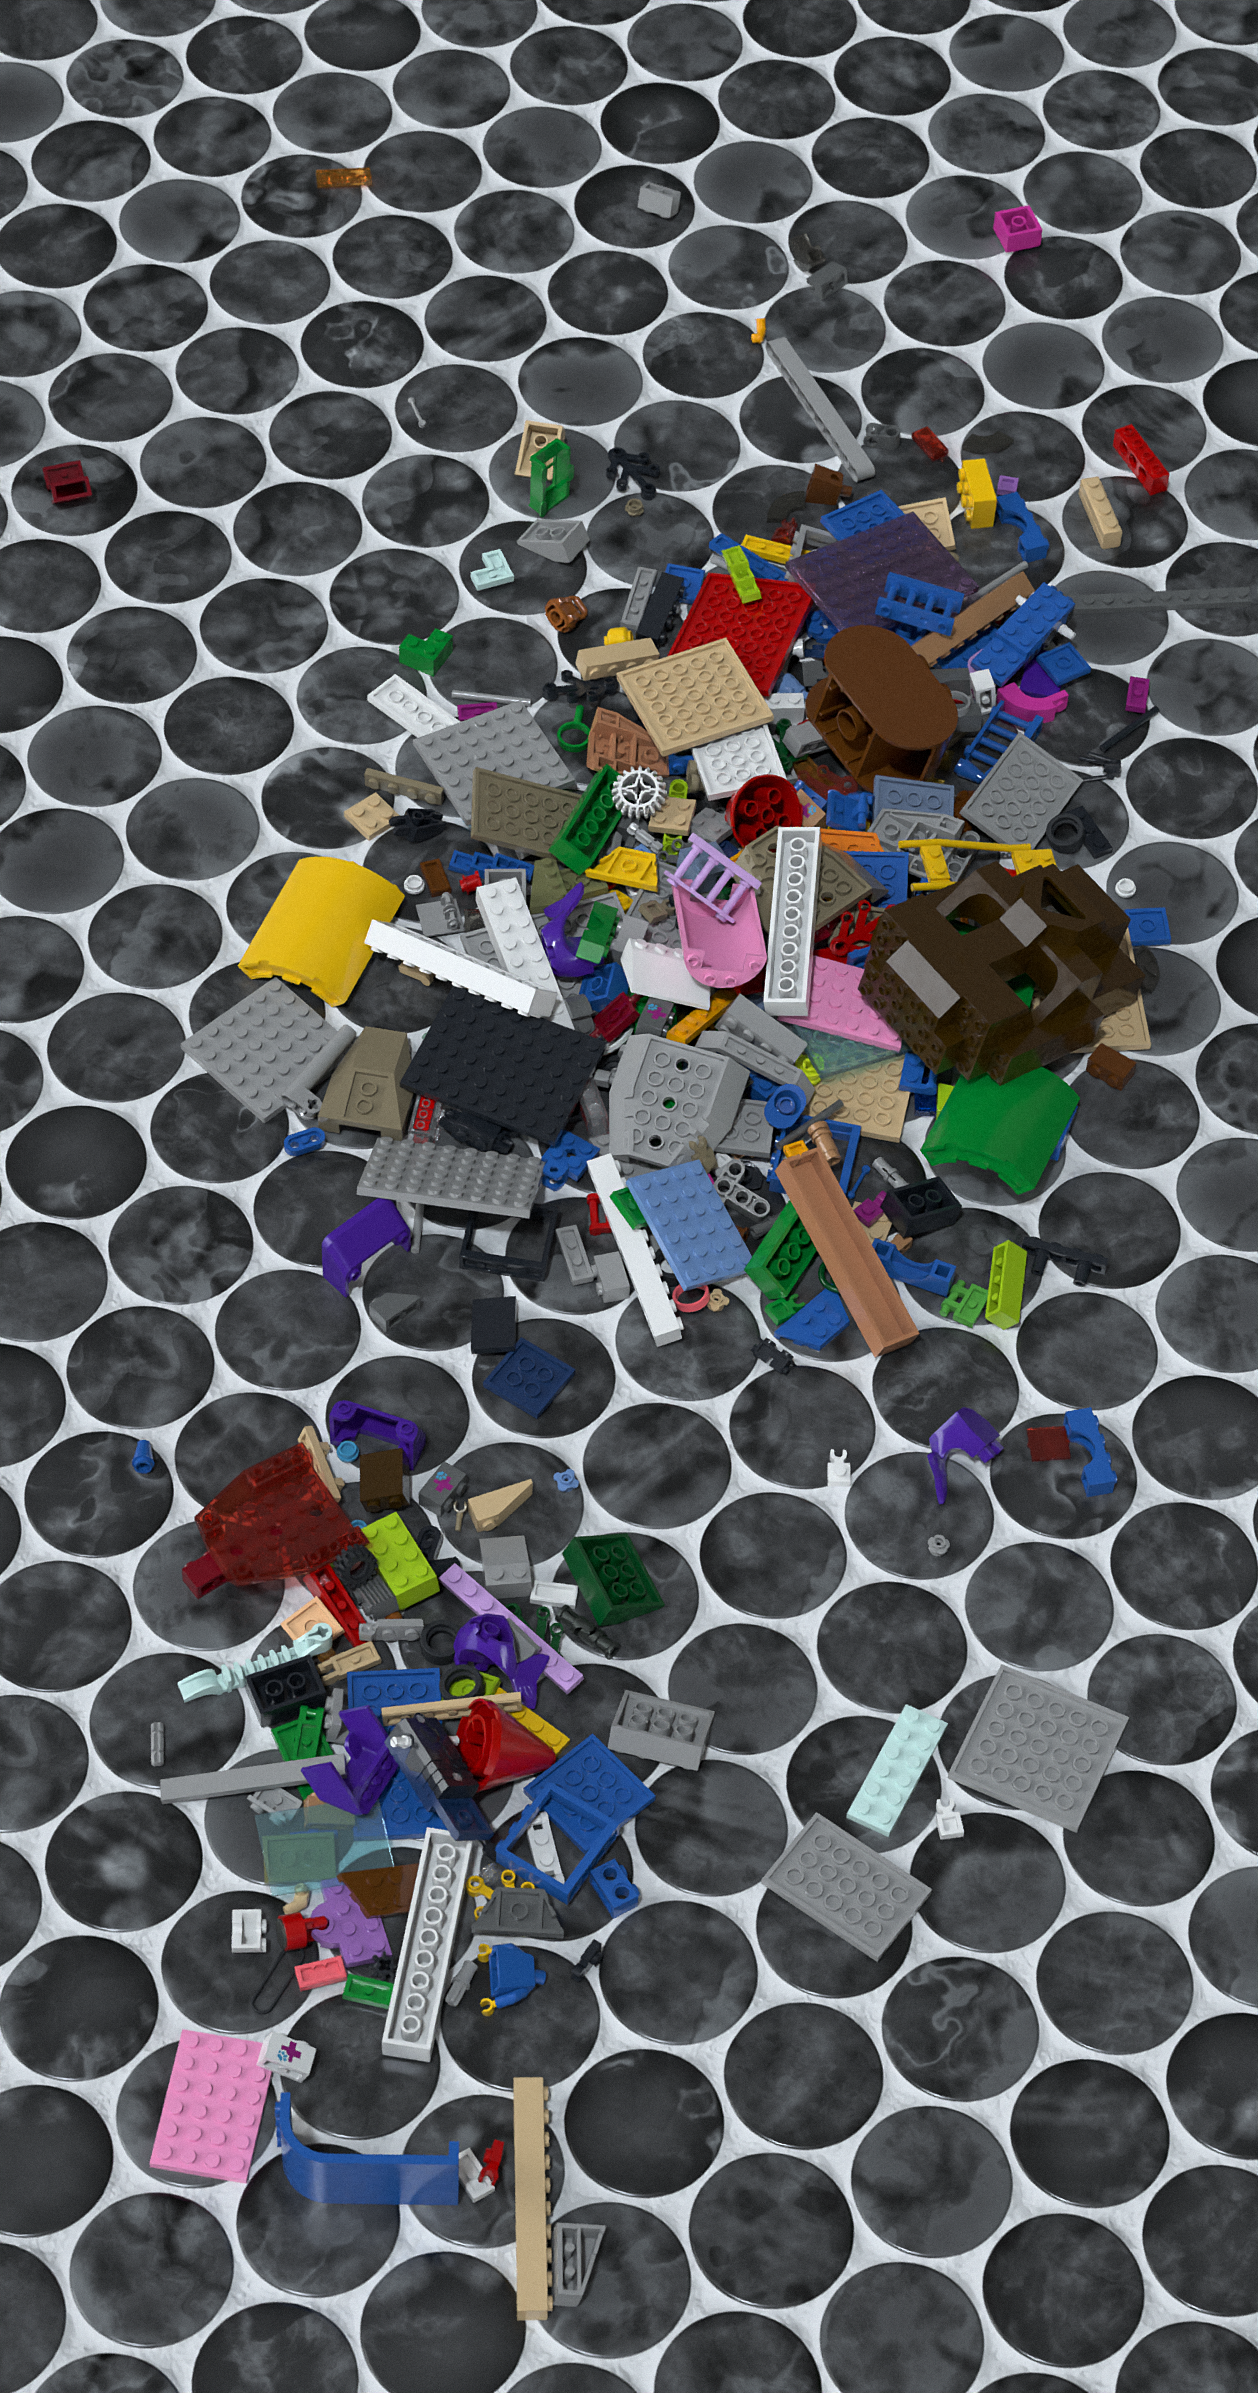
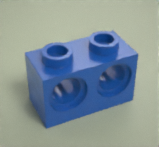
M615 1858L591 1870L589 1878L590 1884L613 1919L638 1907V1897L640 1896L637 1886L634 1883L631 1884L627 1879L628 1874L624 1866L618 1865ZM611 1876V1877H614L615 1879H614V1880H607V1879H605V1877ZM624 1895L627 1898L619 1899L617 1896Z

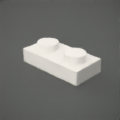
M468 2148L459 2153V2181L473 2203L494 2192L495 2186H491V2180L488 2176H484L482 2182H478V2175L482 2166L471 2149Z

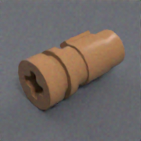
M818 1121L813 1123L807 1130L813 1144L821 1149L829 1166L836 1165L841 1161V1156L832 1139V1133L827 1122Z

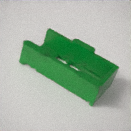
M558 438L530 456L532 467L530 481L531 503H529V507L539 513L541 518L569 497L570 481L574 478V465H570L571 448ZM553 458V462L550 463L548 466L544 464L548 460ZM553 466L552 484L546 488L547 470Z

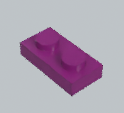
M1130 676L1125 711L1145 713L1150 679Z
M497 702L457 705L458 720L462 722L497 709Z

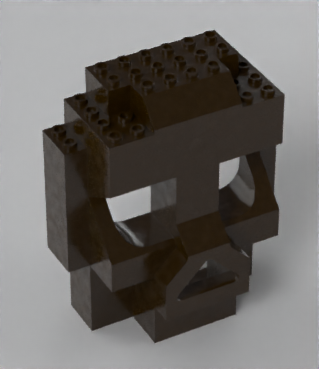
M998 861L976 869L969 877L924 896L920 894L885 909L883 915L879 917L872 935L871 947L863 966L865 970L857 989L935 1075L955 1066L967 1080L987 1072L999 1086H1002L1092 1043L1104 1016L1134 1003L1146 975L1119 948L1131 919L1079 864L1060 871L1054 863L1044 868L1038 865L1012 877ZM1052 905L1059 913L1043 910V908ZM960 917L969 918L978 922L982 927L961 935L948 921ZM1025 972L1047 996L1031 1013L1029 1007L1005 983Z

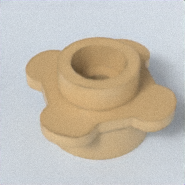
M714 1289L710 1294L707 1306L712 1311H720L724 1308V1305L729 1304V1298L725 1297L720 1289Z

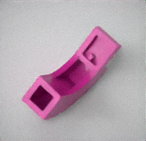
M1013 682L997 689L996 703L998 704L1000 700H1003V711L1029 722L1033 721L1036 715L1044 717L1043 723L1054 720L1056 712H1061L1067 708L1069 695L1063 690L1045 698H1033L1024 694Z

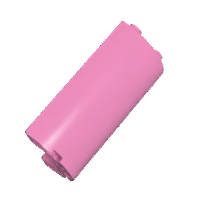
M680 879L688 886L693 882L692 879ZM733 883L730 897L740 884ZM671 884L683 957L688 972L702 984L716 988H733L754 978L762 970L767 960L754 887L751 886L750 889H746L728 914L735 920L734 923L728 920L724 923L715 916L717 913L715 910L697 897H690L691 893L682 886L678 885L676 888ZM715 899L712 904L722 910L728 900Z

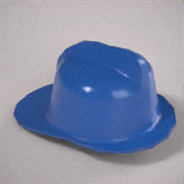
M794 1084L780 1086L764 1108V1116L767 1122L778 1129L791 1127L806 1106L804 1091Z

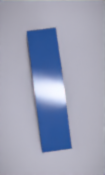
M454 850L448 870L468 876L475 874L474 872L478 870L480 878L485 879V869H526V883H529L534 865L499 853L492 857L475 851L474 856Z

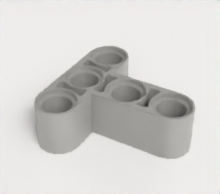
M733 1159L726 1164L713 1186L725 1207L728 1205L752 1221L760 1223L770 1215V1205L765 1199L740 1185L744 1179L745 1166L740 1160ZM736 1168L739 1169L741 1173L738 1175H733L730 1173V1170ZM720 1186H727L729 1190L721 1192L718 1188ZM743 1196L748 1201L739 1203L736 1199ZM761 1207L766 1212L764 1214H757L754 1210Z

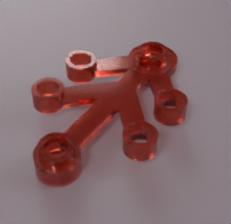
M820 765L817 768V775L820 778H827L836 785L827 786L811 777L806 770H801L798 773L797 779L817 789L814 792L826 801L828 799V790H836L846 796L849 793L856 792L858 788V783L852 776L841 778L829 771L826 765ZM825 769L827 773L822 775L819 773V770ZM806 774L807 779L802 780L800 775ZM849 782L852 786L851 788H845L844 784Z

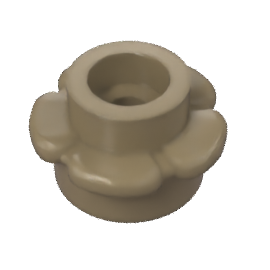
M630 499L625 506V511L631 516H638L643 513L644 506L639 499Z

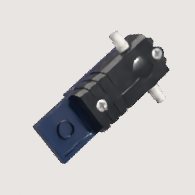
M415 1713L412 1718H402L394 1729L390 1731L384 1743L411 1784L412 1789L423 1803L424 1808L428 1812L438 1813L439 1818L443 1821L455 1841L490 1840L494 1832L472 1799L479 1788V1783L473 1779V1774L471 1771H468V1766L465 1762H462L463 1758L455 1747L459 1744V1737L448 1736L436 1717L426 1718L421 1713Z

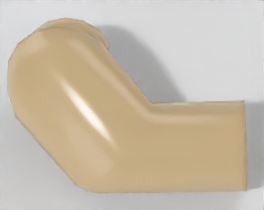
M300 1883L295 1886L294 1901L283 1906L285 1914L299 1912L307 1907L310 1891L305 1884Z

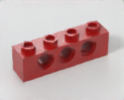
M1130 424L1116 429L1113 447L1149 495L1167 490L1169 472L1134 426Z

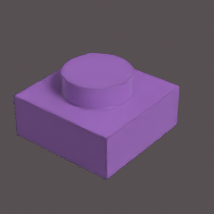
M1000 475L997 494L1005 495L1016 492L1019 478Z

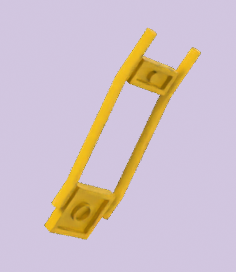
M950 839L898 841L899 849L920 848L919 852L928 882L911 883V891L940 890L956 883L955 881H950L949 871L941 847L1011 852L1017 875L1038 865H1041L1043 868L1053 863L1056 865L1051 849L1031 850L1030 843L999 844Z

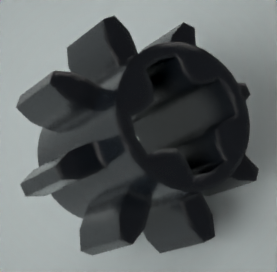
M386 1951L381 1953L380 1958L374 1954L372 1959L375 1962L367 1966V1968L373 1970L371 1978L378 1976L380 1981H385L386 1975L390 1979L394 1978L392 1970L398 1968V1965H394L393 1962L395 1956H386ZM385 1962L388 1965L385 1968L386 1970L380 1971L379 1967Z

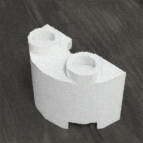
M261 1909L232 1910V1953L266 1952V1938H262V1933H266V1919H262Z

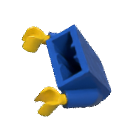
M485 1943L479 1945V1952L486 1953L478 1954V1960L483 1963L489 1961L491 1997L495 1998L493 2001L488 1998L481 2000V2007L490 2005L489 2009L482 2011L484 2016L492 2015L496 2007L501 2009L526 1998L535 1987V1984H544L546 1972L534 1969V1957L531 1954L525 1953L515 1944L493 1945L492 1948Z

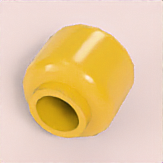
M626 627L611 628L608 630L607 636H604L605 645L634 641L632 631H629Z

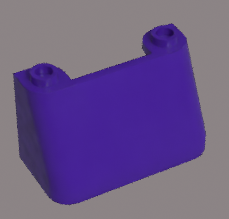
M346 1400L337 1402L329 1415L330 1444L339 1446L347 1439L355 1442L359 1433L398 1445V1448H403L409 1458V1470L414 1471L426 1444V1433L414 1422Z

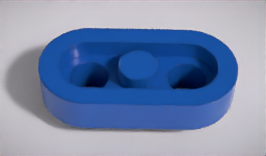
M313 1127L291 1134L284 1140V1150L290 1156H299L320 1149L325 1144V1133L322 1129Z

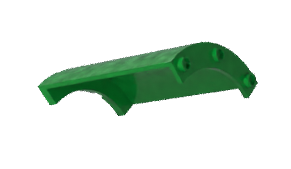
M1044 1067L1037 1068L1002 1086H999L987 1072L970 1080H967L961 1074L920 1151L931 1166L943 1163H956L957 1160H962L985 1170L989 1168L999 1174L998 1177L1006 1182L1017 1195L1035 1189L1080 1097L1065 1081Z

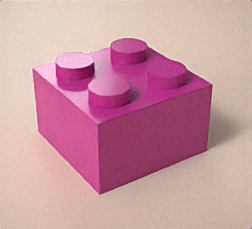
M1030 205L995 212L993 229L1006 253L1040 246L1043 229Z

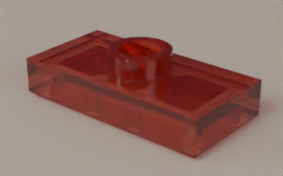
M928 426L912 433L911 438L932 461L948 455V448Z

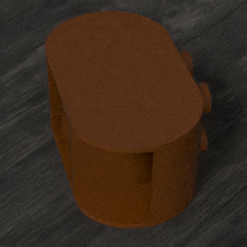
M857 625L841 630L830 639L824 652V663L829 672L828 677L816 683L806 697L805 712L808 720L853 778L867 791L873 793L874 777L876 775L932 783L958 723V711L949 687L936 679L929 670V664L925 657L920 654L917 655L908 642L896 633L871 625Z

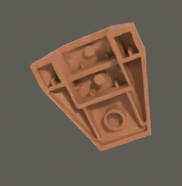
M600 707L597 708L588 736L586 767L599 771L605 764H608L620 775L624 776V770L629 773L631 772V767L638 770V767L641 766L643 768L649 767L650 770L656 771L657 776L669 777V755L662 757L647 730L616 712Z

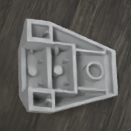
M883 808L867 832L877 833L884 852H909L908 873L920 878H927L919 852L920 848L899 849L898 841L920 839L959 840L965 823L963 820L947 814ZM941 847L946 865L955 853L956 848Z

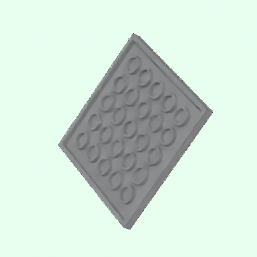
M521 700L413 739L414 747L439 785L444 788L445 794L466 826L471 824L472 781L475 767L561 790L575 785L574 777Z
M274 977L182 1042L181 1049L265 1124L287 1108L281 1101L280 1095L338 1031L277 977ZM352 1043L347 1046L312 1089L334 1073L352 1047Z
M1001 1664L947 1778L1077 1833L1125 1730L1129 1717Z

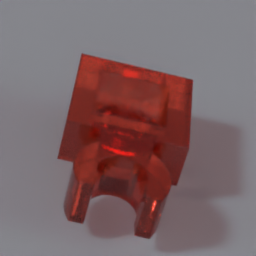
M795 517L788 523L786 519L781 522L782 527L776 528L771 538L773 542L786 545L792 541L796 531L795 528L798 525Z

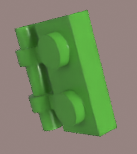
M958 1280L951 1287L948 1298L942 1302L939 1314L946 1317L949 1312L953 1311L955 1312L953 1320L973 1328L987 1304L988 1290L973 1283L969 1289L964 1288L966 1283L963 1280ZM957 1298H963L961 1303L955 1302Z

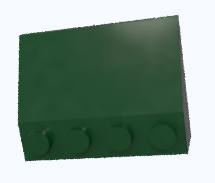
M628 1533L573 1537L562 1552L599 1626L616 1625L665 1606Z

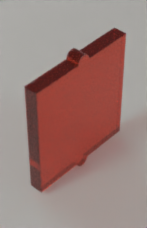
M1065 1426L1027 1428V1447L1030 1448L1032 1462L1071 1458L1069 1450L1070 1440L1067 1439Z

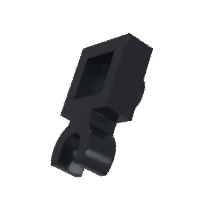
M593 1939L581 1955L580 1961L572 1969L571 1979L579 1983L586 1971L589 1972L592 1966L596 1967L603 1956L601 1954L602 1943Z

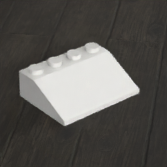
M628 939L620 960L632 993L709 1010L710 986L697 981L688 972L682 949L669 948L660 943H648L643 939Z

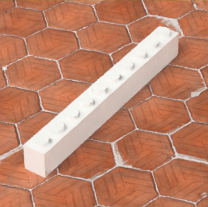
M609 1153L587 1161L589 1174L657 1347L682 1339L681 1330L684 1327L681 1318L675 1317L674 1312L677 1309L673 1299H668L667 1294H670L667 1283L666 1281L662 1282L660 1279L663 1274L660 1265H655L653 1261L656 1258L652 1246H647L646 1242L649 1241L646 1230H641V1228L632 1230L609 1197L613 1191L627 1187L625 1177L621 1178L619 1172L622 1171L618 1160H614L612 1154Z

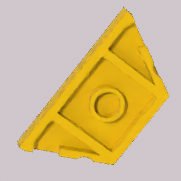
M619 846L609 855L600 859V864L595 868L591 869L589 867L585 870L586 877L654 892L658 891L656 854Z

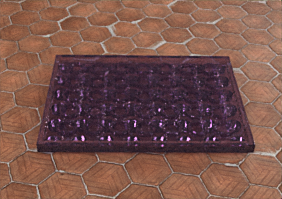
M913 511L789 560L785 565L789 573L839 631L857 625H871L889 629L903 623L875 614L879 596L886 598L888 592H884L889 572L964 593V597L977 593L979 590V585ZM898 595L894 599V601L903 604L907 600V598ZM914 601L913 604L914 607L924 609L926 605L918 601Z

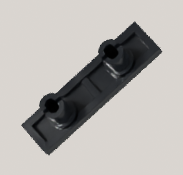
M1024 1237L1022 1249L1027 1251L1028 1255L1035 1256L1031 1273L1034 1275H1043L1047 1260L1076 1267L1073 1284L1078 1287H1085L1089 1271L1105 1275L1108 1258L1101 1254L1086 1253L1079 1248L1064 1247L1057 1242H1045L1038 1237Z

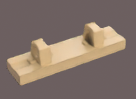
M305 1426L298 1438L299 1445L325 1510L334 1511L341 1499L340 1492L345 1485L342 1478H333L325 1458L330 1450L328 1442H319L313 1426Z

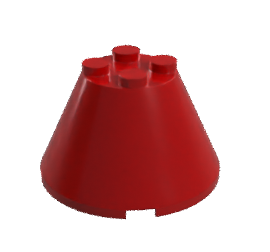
M772 774L758 775L748 780L736 793L732 794L726 806L725 821L729 823L736 840L743 848L775 826L801 827L803 820L802 803L799 802L796 794L797 790L788 780ZM770 849L769 851L776 853L777 849Z

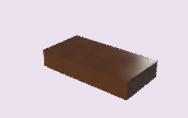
M440 859L421 862L420 869L431 897L441 896L445 892L451 893V886Z

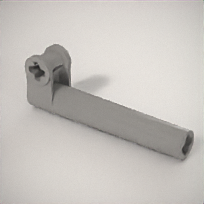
M343 1025L280 1095L281 1101L302 1119L307 1121L313 1120L320 1111L322 1102L310 1090L356 1037L357 1034L351 1026Z

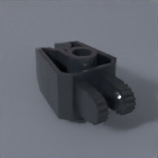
M408 808L404 815L393 816L389 820L390 826L395 827L393 829L394 835L396 837L405 836L412 843L435 838L444 832L447 823L442 821L443 814L433 809Z

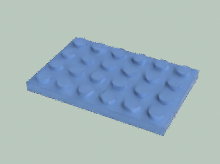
M699 1159L635 1176L626 1181L627 1187L683 1291L746 1274L744 1268L752 1256Z

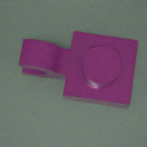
M881 1191L873 1202L867 1198L853 1210L858 1220L868 1228L883 1216L884 1210L881 1209V1205L886 1196L884 1191Z

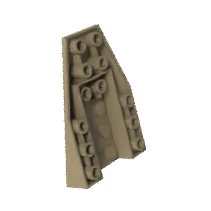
M365 1026L331 1076L318 1114V1127L320 1129L340 1133L341 1126L347 1125L381 1131V1137H391L396 1141L403 1140L414 1097V1092L400 1087V1081L411 1063L407 1033Z

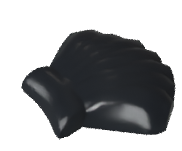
M740 1160L745 1166L744 1179L740 1185L748 1190L760 1189L762 1186V1173L760 1169L750 1161ZM736 1168L730 1170V1173L733 1175H738L741 1173L740 1170Z

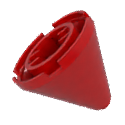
M475 1699L468 1706L469 1709H472L469 1716H462L456 1732V1736L459 1737V1744L455 1747L463 1758L462 1762L466 1763L468 1771H471L473 1774V1779L479 1783L477 1792L545 1771L555 1763L556 1754L553 1752V1748L492 1700Z

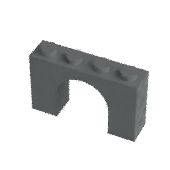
M968 668L929 669L940 683H944L949 687L950 691H959L967 696L970 695V672ZM979 703L970 704V711L966 715L958 717V723L954 732L981 730L982 714ZM956 704L957 709L966 706V704Z

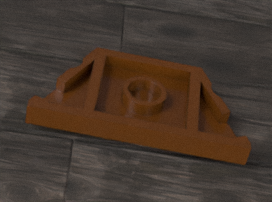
M419 1863L344 1872L338 1874L337 1879L340 1883L344 1882L351 1892L349 1896L359 1905L361 1912L367 1919L409 1914Z

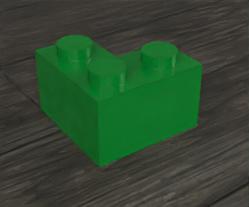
M436 628L426 641L408 634L399 646V663L434 677L453 652V635Z

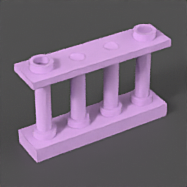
M692 833L688 838L693 843L691 851L674 874L665 870L664 874L669 877L667 881L676 888L678 885L682 886L717 912L715 916L724 923L726 920L734 923L735 920L728 915L747 888L750 889L752 886L758 889L762 883L702 838ZM704 851L709 854L708 861L691 885L688 886L680 879L697 855ZM721 863L725 866L723 870L725 872L707 897L704 898L696 891L713 867ZM736 874L741 878L739 881L740 885L721 910L712 902L731 876L734 877Z

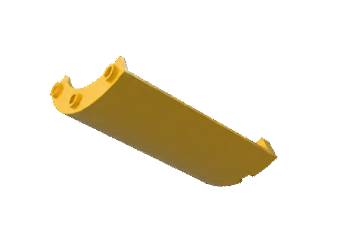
M332 857L300 859L243 955L238 967L251 980L256 978H272L273 975L282 976V979L297 985L303 983L311 987V992L319 996L331 1007L344 1004L374 952L371 950L372 946L364 943L372 920L391 922L405 895L396 885L391 884L380 875L358 865L356 862Z

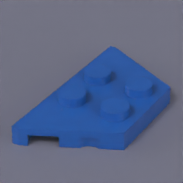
M825 1288L774 1332V1337L779 1340L781 1337L793 1340V1344L805 1345L820 1351L849 1326L850 1320L838 1293L831 1292Z

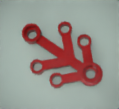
M867 900L859 901V913L855 929L848 936L849 924L853 921V915L849 911H845L840 915L842 922L839 934L831 940L829 945L830 951L835 956H844L853 950L871 946L866 944L861 947L852 944L857 940L870 942L873 935L870 932L875 929L880 917L878 916L865 925L867 914L871 910V904ZM867 903L868 907L864 910L861 909V905ZM895 904L888 905L885 909L895 906ZM849 914V915H850V919L847 920V921H844V920H843V917H844L845 915ZM839 942L843 943L842 948H836Z

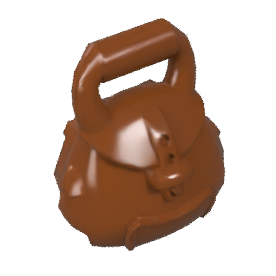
M574 595L551 598L545 606V615L555 630L570 632L575 628L578 621L587 616L588 609L580 597Z

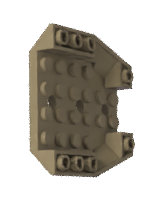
M775 826L746 845L735 862L762 883L758 889L754 888L761 927L768 934L770 932L776 853L769 850L777 849L778 828L783 826ZM822 842L815 931L847 911L860 900L867 897L874 903L889 893V890L851 855ZM735 874L733 877L736 884H740L741 878ZM825 897L832 898L829 902H825L822 899Z

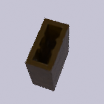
M403 1448L360 1455V1502L366 1512H378L382 1509L400 1508L401 1506L410 1505L409 1458Z

